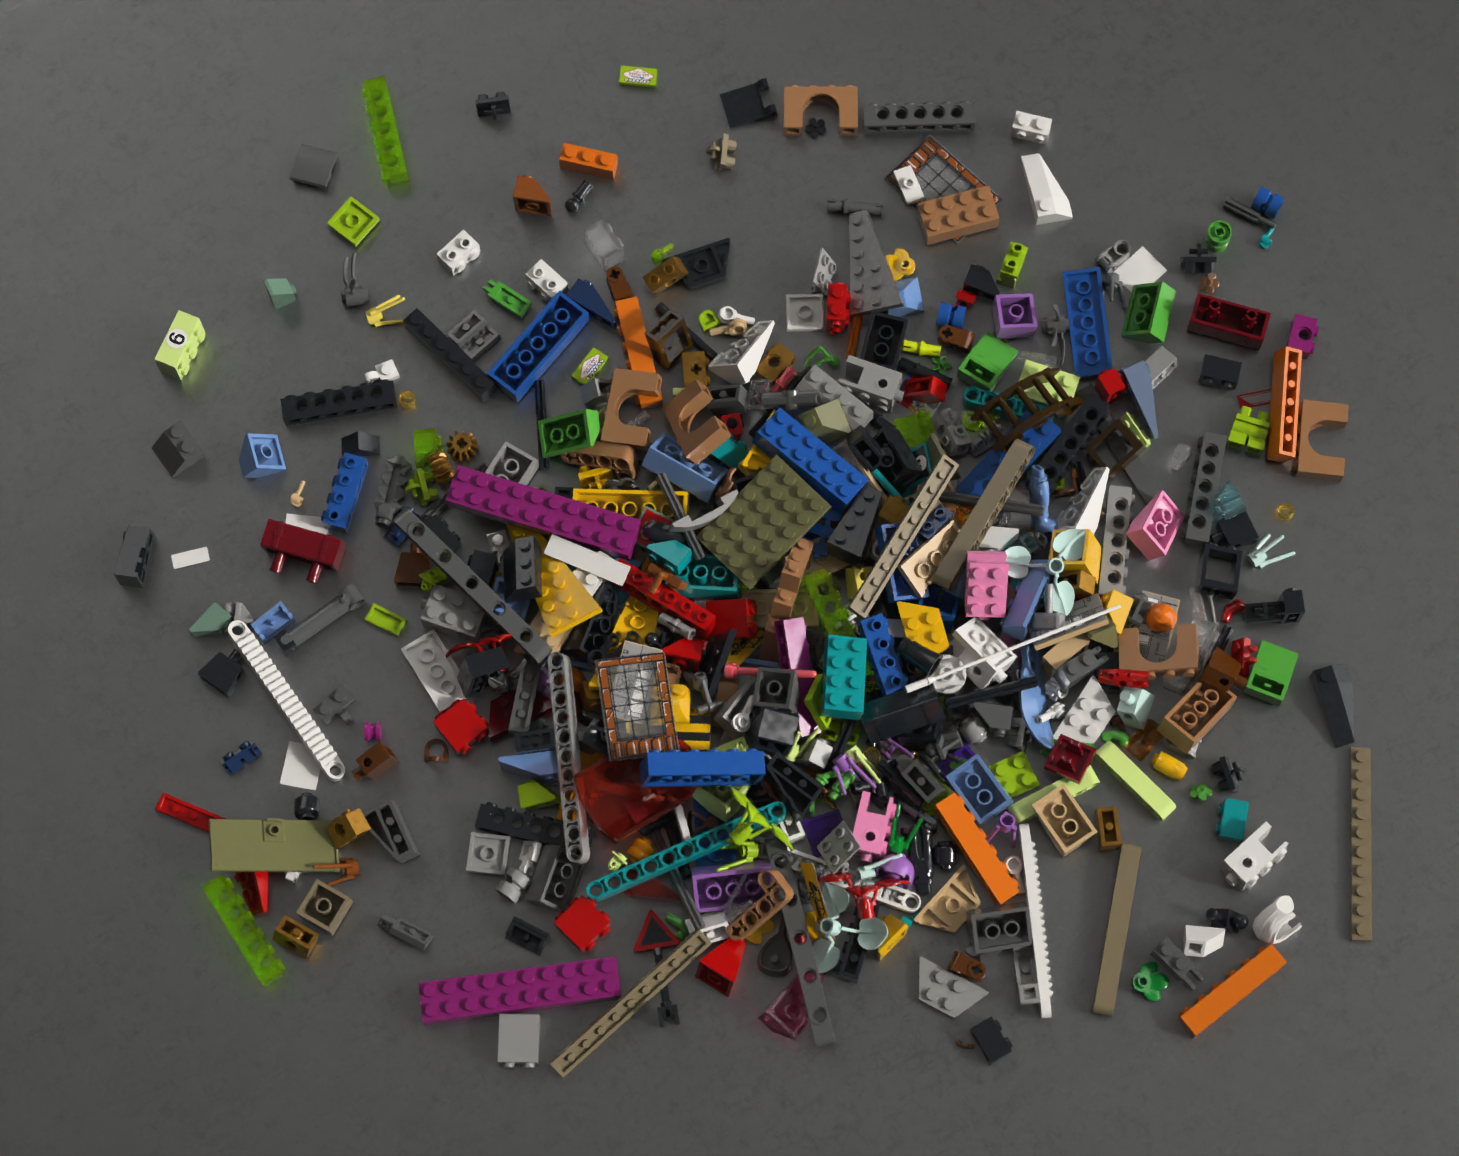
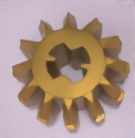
M463 430L462 434L455 431L456 436L450 435V441L446 442L448 447L447 453L452 454L453 460L458 458L460 463L463 461V458H466V461L469 462V456L475 457L476 453L474 451L479 449L478 445H476L478 440L473 438V433L471 432L466 435V430Z
M434 452L427 457L430 469L438 484L447 483L453 479L454 473L445 452Z

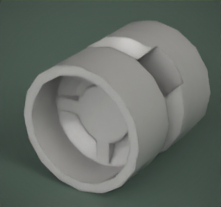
M510 867L504 875L506 879L499 882L495 891L511 903L516 904L522 896L521 891L527 889L531 880L519 870Z

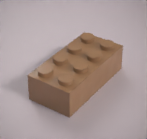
M989 185L917 203V215L927 245L996 228L999 225L1000 218Z
M1199 680L1163 718L1157 730L1188 754L1230 710L1237 696L1230 690L1225 692Z

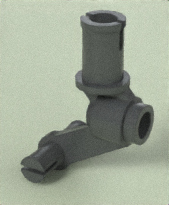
M691 670L683 672V681L687 682L692 690L701 691L705 704L695 707L698 715L704 712L711 713L714 709L723 707L721 699L711 701L707 689V676L704 672L693 673Z

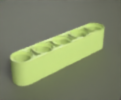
M1107 740L1096 751V759L1160 821H1163L1176 808L1175 803L1111 741Z
M1089 765L1080 785L1062 778L1007 807V810L1014 816L1017 826L1036 817L1037 815L1031 805L1062 784L1067 787L1073 797H1076L1097 786L1100 781L1091 765Z

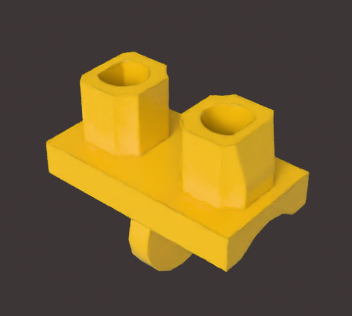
M581 466L579 468L578 477L581 489L588 487L590 489L594 487L602 489L601 485H605L607 480L614 479L612 469L597 467L590 470L589 466Z

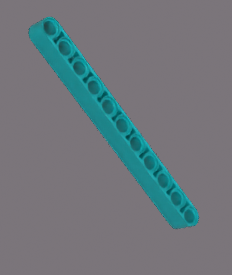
M773 802L757 809L768 821L769 825L771 823L776 825L786 818V809L781 802ZM775 808H780L783 813L780 816H774L772 811ZM743 816L590 882L586 888L588 897L594 902H600L732 844L727 843L728 839H732L729 834L737 827L736 824L740 822ZM749 816L746 817L744 822L749 823ZM754 822L751 825V828L753 829L751 833L759 831L765 827ZM719 833H728L727 839H718ZM708 840L710 845L707 848H702L699 846L700 842ZM684 848L692 849V853L689 856L681 854ZM670 855L674 857V860L671 864H665L663 862L666 856ZM650 863L656 865L655 870L652 872L645 870V867ZM629 872H637L636 879H627ZM613 879L619 880V885L616 888L609 887V883ZM595 887L601 889L598 896L591 895V890Z

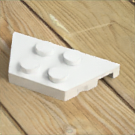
M1094 675L1090 677L1053 733L1054 739L1058 740L1060 734H1063L1082 743L1094 744L1116 712Z

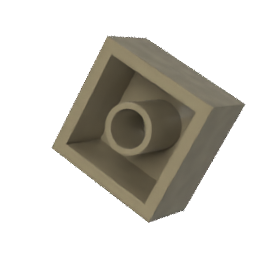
M316 879L296 913L301 919L333 936L353 901L345 894Z

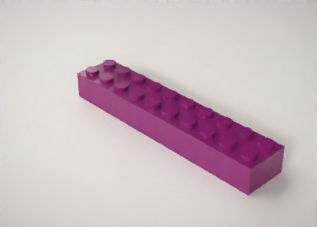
M460 465L457 466L446 497V503L449 507L551 537L553 534L582 547L598 552L602 551L607 555L627 561L631 559L642 525L640 519Z
M616 956L418 983L422 1022L425 1026L499 1016V1014H516L618 1000L621 997Z

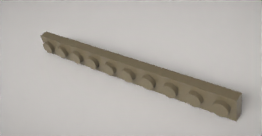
M941 455L847 607L848 610L863 620L867 617L957 470L959 464L947 455Z
M1351 747V941L1361 942L1372 941L1371 748Z
M698 928L695 929L549 1061L550 1065L564 1078L712 944Z

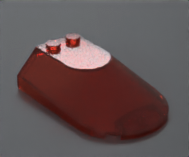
M676 737L680 752L692 750L687 743ZM608 755L578 772L573 777L580 802L600 833L615 844L685 803L693 795L697 786L641 787L640 763L645 756L611 760V756Z

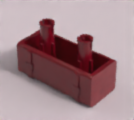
M1197 293L1187 330L1199 335L1203 334L1239 344L1246 348L1250 347L1260 350L1271 313Z
M268 519L260 543L264 551L275 554L269 569L270 571L281 574L286 557L309 563L311 566L306 581L314 584L318 583L322 568L338 572L346 548L345 542L340 538Z

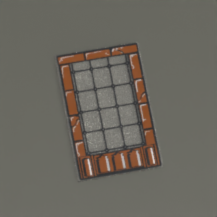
M931 134L884 178L886 182L902 195L893 171L911 165L925 197L924 200L912 204L916 208L917 203L987 186L984 181ZM991 189L995 205L997 206L1003 198ZM965 236L953 238L951 240L958 244Z
M665 652L595 660L609 762L644 758L647 752L651 750H660L661 752L680 750Z

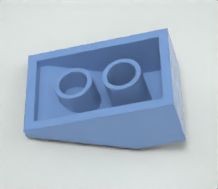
M556 750L498 757L501 770L529 780L535 779L536 782L546 784L547 786L557 785V782H559Z
M978 754L946 776L980 825H984L1014 803L1010 795Z

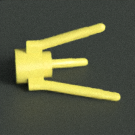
M396 295L380 305L365 311L369 324H375V327L403 324V320H380L384 319L381 311L404 301L405 298H400V295Z

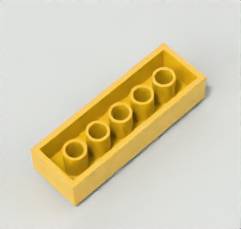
M573 489V500L636 519H639L646 505L676 520L663 491ZM674 491L685 515H689L690 494L688 491Z

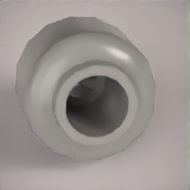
M969 715L960 722L962 725L959 733L968 744L977 745L987 738L988 729L980 717L971 718Z

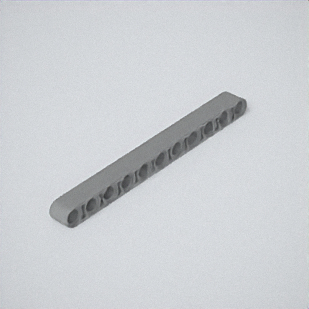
M553 652L548 657V672L566 855L571 862L585 864L590 858L572 666L571 660L567 655ZM559 658H561L562 662L559 666H557V661ZM563 677L564 681L559 685V679ZM565 696V702L561 704V698ZM567 715V721L563 723V717ZM569 734V740L565 743L564 738ZM571 753V759L567 762L566 757ZM570 773H573V778L569 781L568 776ZM575 792L574 799L570 800L571 793ZM576 811L577 817L573 820L572 814ZM578 830L579 836L577 839H574V833ZM578 850H580V851H581V855H580V857L577 859V858H576V853H577Z

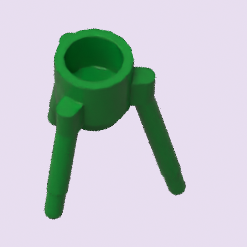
M900 803L897 804L896 814L892 819L890 840L887 847L888 850L896 853H902L903 849L908 850L909 843L923 821V818L918 820L907 840L904 841V836L897 834L901 809Z

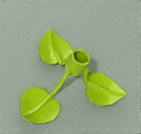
M731 786L726 788L731 791L735 799L745 809L743 817L736 824L737 827L729 834L736 844L740 846L748 838L751 840L765 831H771L789 846L790 852L794 850L786 833L773 823L769 825L764 816L759 813L743 793ZM747 816H749V823L744 822ZM754 822L765 827L759 831L751 833L753 831L751 825Z

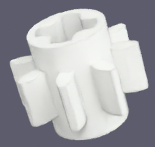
M1051 677L1046 682L1045 694L1049 695L1050 699L1057 701L1058 698L1063 700L1068 695L1069 689L1064 691L1055 678Z

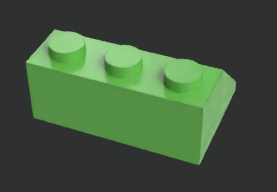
M1164 282L1134 285L1121 336L1149 344L1164 342L1176 291Z
M583 409L538 421L543 458L592 447L600 431L598 411Z

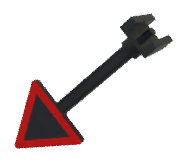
M650 909L633 951L638 953L653 950L657 965L663 959L662 949L678 946L680 941L657 914ZM666 985L660 990L662 998L661 1007H657L660 1028L664 1027L663 1021L675 1019L676 1025L680 1024L677 1004L673 1005L672 1001H670L668 986Z

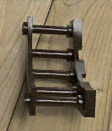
M1047 367L1043 371L1026 377L998 394L984 406L981 405L975 409V414L970 419L972 421L983 420L997 439L996 444L992 447L996 454L1006 453L1016 439H1023V433L1030 428L1036 430L1048 423V418L1055 416L1057 419L1062 416L1072 415L1084 403L1080 396L1073 398L1068 396L1054 376L1060 371L1059 368L1050 369V367ZM1049 382L1063 401L1058 402V400H1054L1042 383ZM1035 386L1049 406L1043 410L1037 409L1024 390ZM1016 394L1031 413V417L1024 422L1019 421L1005 402ZM998 406L1013 424V430L1006 435L1000 432L988 416Z

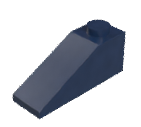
M578 278L567 294V297L586 310L589 316L615 330L616 320L593 287V284L588 280L583 281Z

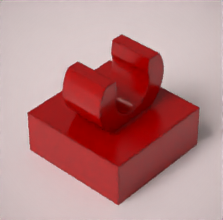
M960 288L955 297L959 299L956 305L960 306L961 302H965L967 304L966 311H968L971 304H974L978 294Z

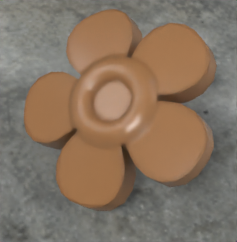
M1211 272L1208 276L1202 275L1200 280L1204 283L1199 284V289L1201 291L1206 290V293L1212 294L1214 292L1213 287L1217 288L1220 284L1219 280H1216V274Z

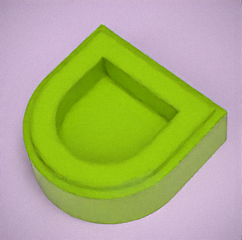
M705 310L698 317L703 333L720 325V321L713 311Z

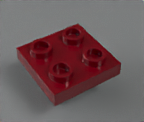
M1060 734L1044 765V769L1080 785L1096 754V749Z

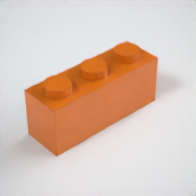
M563 143L559 164L562 169L614 180L618 166V157L616 154Z

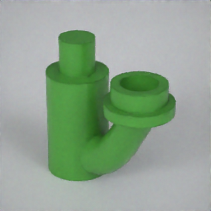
M831 770L821 775L817 773L814 780L824 787L825 784L829 783L827 779L837 776L834 770ZM840 771L845 790H847L856 777L849 771L845 773ZM837 779L831 787L833 791L829 794V797L834 801L838 796L843 795Z

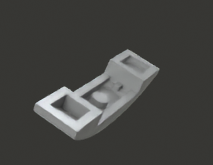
M737 489L721 497L716 502L717 509L694 521L687 515L672 523L668 527L669 532H686L709 524L733 503L738 494Z
M1033 945L1012 948L1020 1004L1041 1003L1033 956Z

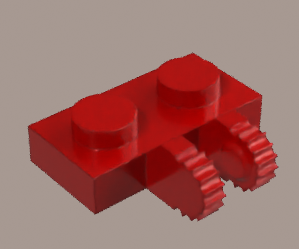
M1246 637L1233 640L1231 647L1232 658L1242 665L1239 675L1242 677L1249 676V665L1257 663V658L1250 657L1251 653L1257 652V646L1250 645L1251 639Z

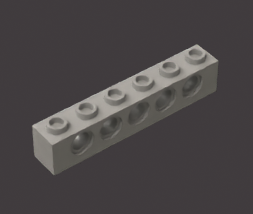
M1109 485L1107 491L1102 557L1097 593L1101 596L1111 590H1116L1125 595L1126 585H1123V578H1127L1128 567H1125V560L1129 559L1130 549L1126 548L1127 542H1130L1126 532L1128 531L1129 523L1131 524L1133 520V512H1130V506H1134L1135 494H1132L1131 487ZM1121 504L1125 509L1122 511L1117 510L1115 505ZM1119 522L1123 528L1117 529L1113 524ZM1112 541H1119L1121 546H1113ZM1110 559H1117L1119 564H1111ZM1115 577L1117 583H1110L1108 578Z

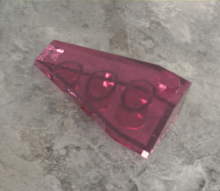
M826 972L819 973L821 984L824 980ZM798 973L758 1017L772 1032L793 1040L797 1038L809 1021ZM808 973L804 977L806 982H812L815 979V975L812 973Z

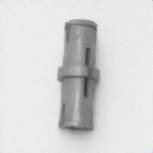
M662 612L658 617L659 624L666 626L672 633H678L688 640H691L696 633L694 628L685 625L679 618L675 619L665 612Z

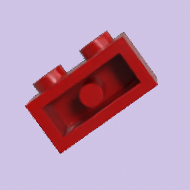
M1113 368L1111 370L1105 369L1099 373L1094 388L1101 399L1111 405L1122 400L1126 386L1124 385L1122 374Z

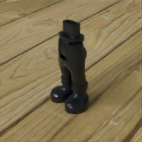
M923 825L920 826L922 857L919 854L918 830L909 843L908 860L914 867L913 885L916 888V894L932 893L931 884H933L935 863L932 847L933 840H931V837L937 833V827L929 830ZM914 826L901 828V835L908 838Z

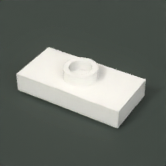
M911 165L893 171L907 206L924 200V194Z

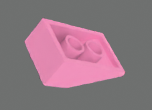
M1160 490L1132 521L1126 535L1148 561L1164 556L1185 515L1163 490Z

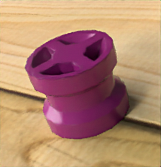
M376 721L375 723L364 722L365 741L370 739L381 741V721Z

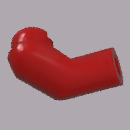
M1235 599L1226 604L1220 621L1229 624L1232 613L1244 611L1245 603L1242 600Z

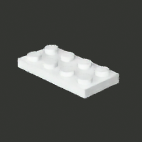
M434 629L401 648L402 653L439 712L447 711L451 708L450 705L458 699L461 701L464 698L457 680L460 670L451 656L446 658L447 649Z

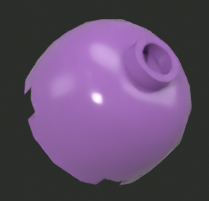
M895 853V854H890V855L884 856L881 860H884V859L889 858V857H891V856H895V855L900 854V853ZM902 854V857L891 859L883 865L876 867L875 878L909 881L908 889L912 886L914 880V867L906 856ZM902 883L895 886L903 888V885L906 886L907 884Z

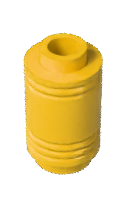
M1163 751L1160 753L1156 752L1151 760V763H1153L1152 768L1175 781H1181L1188 769L1185 763Z

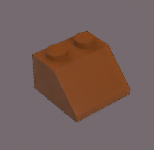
M527 175L517 176L513 194L515 211L552 217L551 200L537 180Z

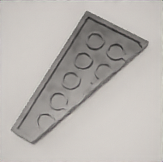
M867 210L849 213L850 315L853 317L871 314L872 311L881 312L905 306L899 295V289L894 282V276Z

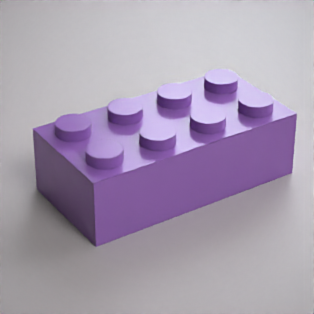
M770 860L744 863L719 872L716 871L717 868L728 864L691 868L694 902L699 913L745 908L754 905L766 894L758 883V875L764 870L771 869ZM768 874L767 878L768 881L771 883L772 877L770 874Z

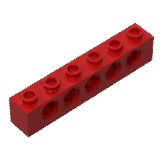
M621 558L617 560L631 568L623 586L611 581L609 583L660 614L665 612L675 619L679 618L685 625L696 630L695 635L706 640L716 626V615L663 583L659 585L655 594L649 592L648 589L654 578Z

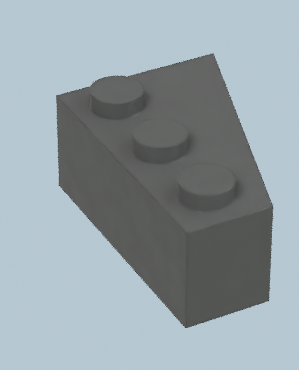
M390 799L363 813L371 828L369 830L370 833L379 840L397 861L404 863L420 855L395 801Z

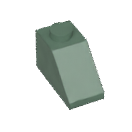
M287 278L263 280L275 309L296 301L294 294L297 291L293 283H288Z
M214 602L188 630L193 637L222 635L224 632H227L229 624L234 620L228 612Z

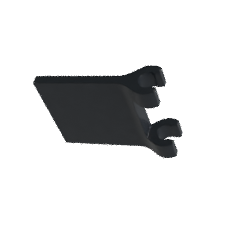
M767 78L720 94L730 128L761 118L778 115L775 104L764 108L759 91L770 89Z

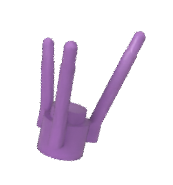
M895 736L878 743L882 747L880 752L888 760H892L888 752L892 753L896 748L909 757H914L911 752L900 745ZM897 766L895 770H896V771L899 770V771H900L899 774L901 775L902 771H901V769Z
M846 753L839 755L832 761L835 765L832 769L836 773L843 795L847 793L840 771L842 773L851 772L856 777L855 780L861 782L852 767L868 784L876 788L872 780Z
M1004 812L993 831L986 838V841L989 843L999 830L1003 833L1011 831L1012 848H1015L1017 826L1014 825V816Z

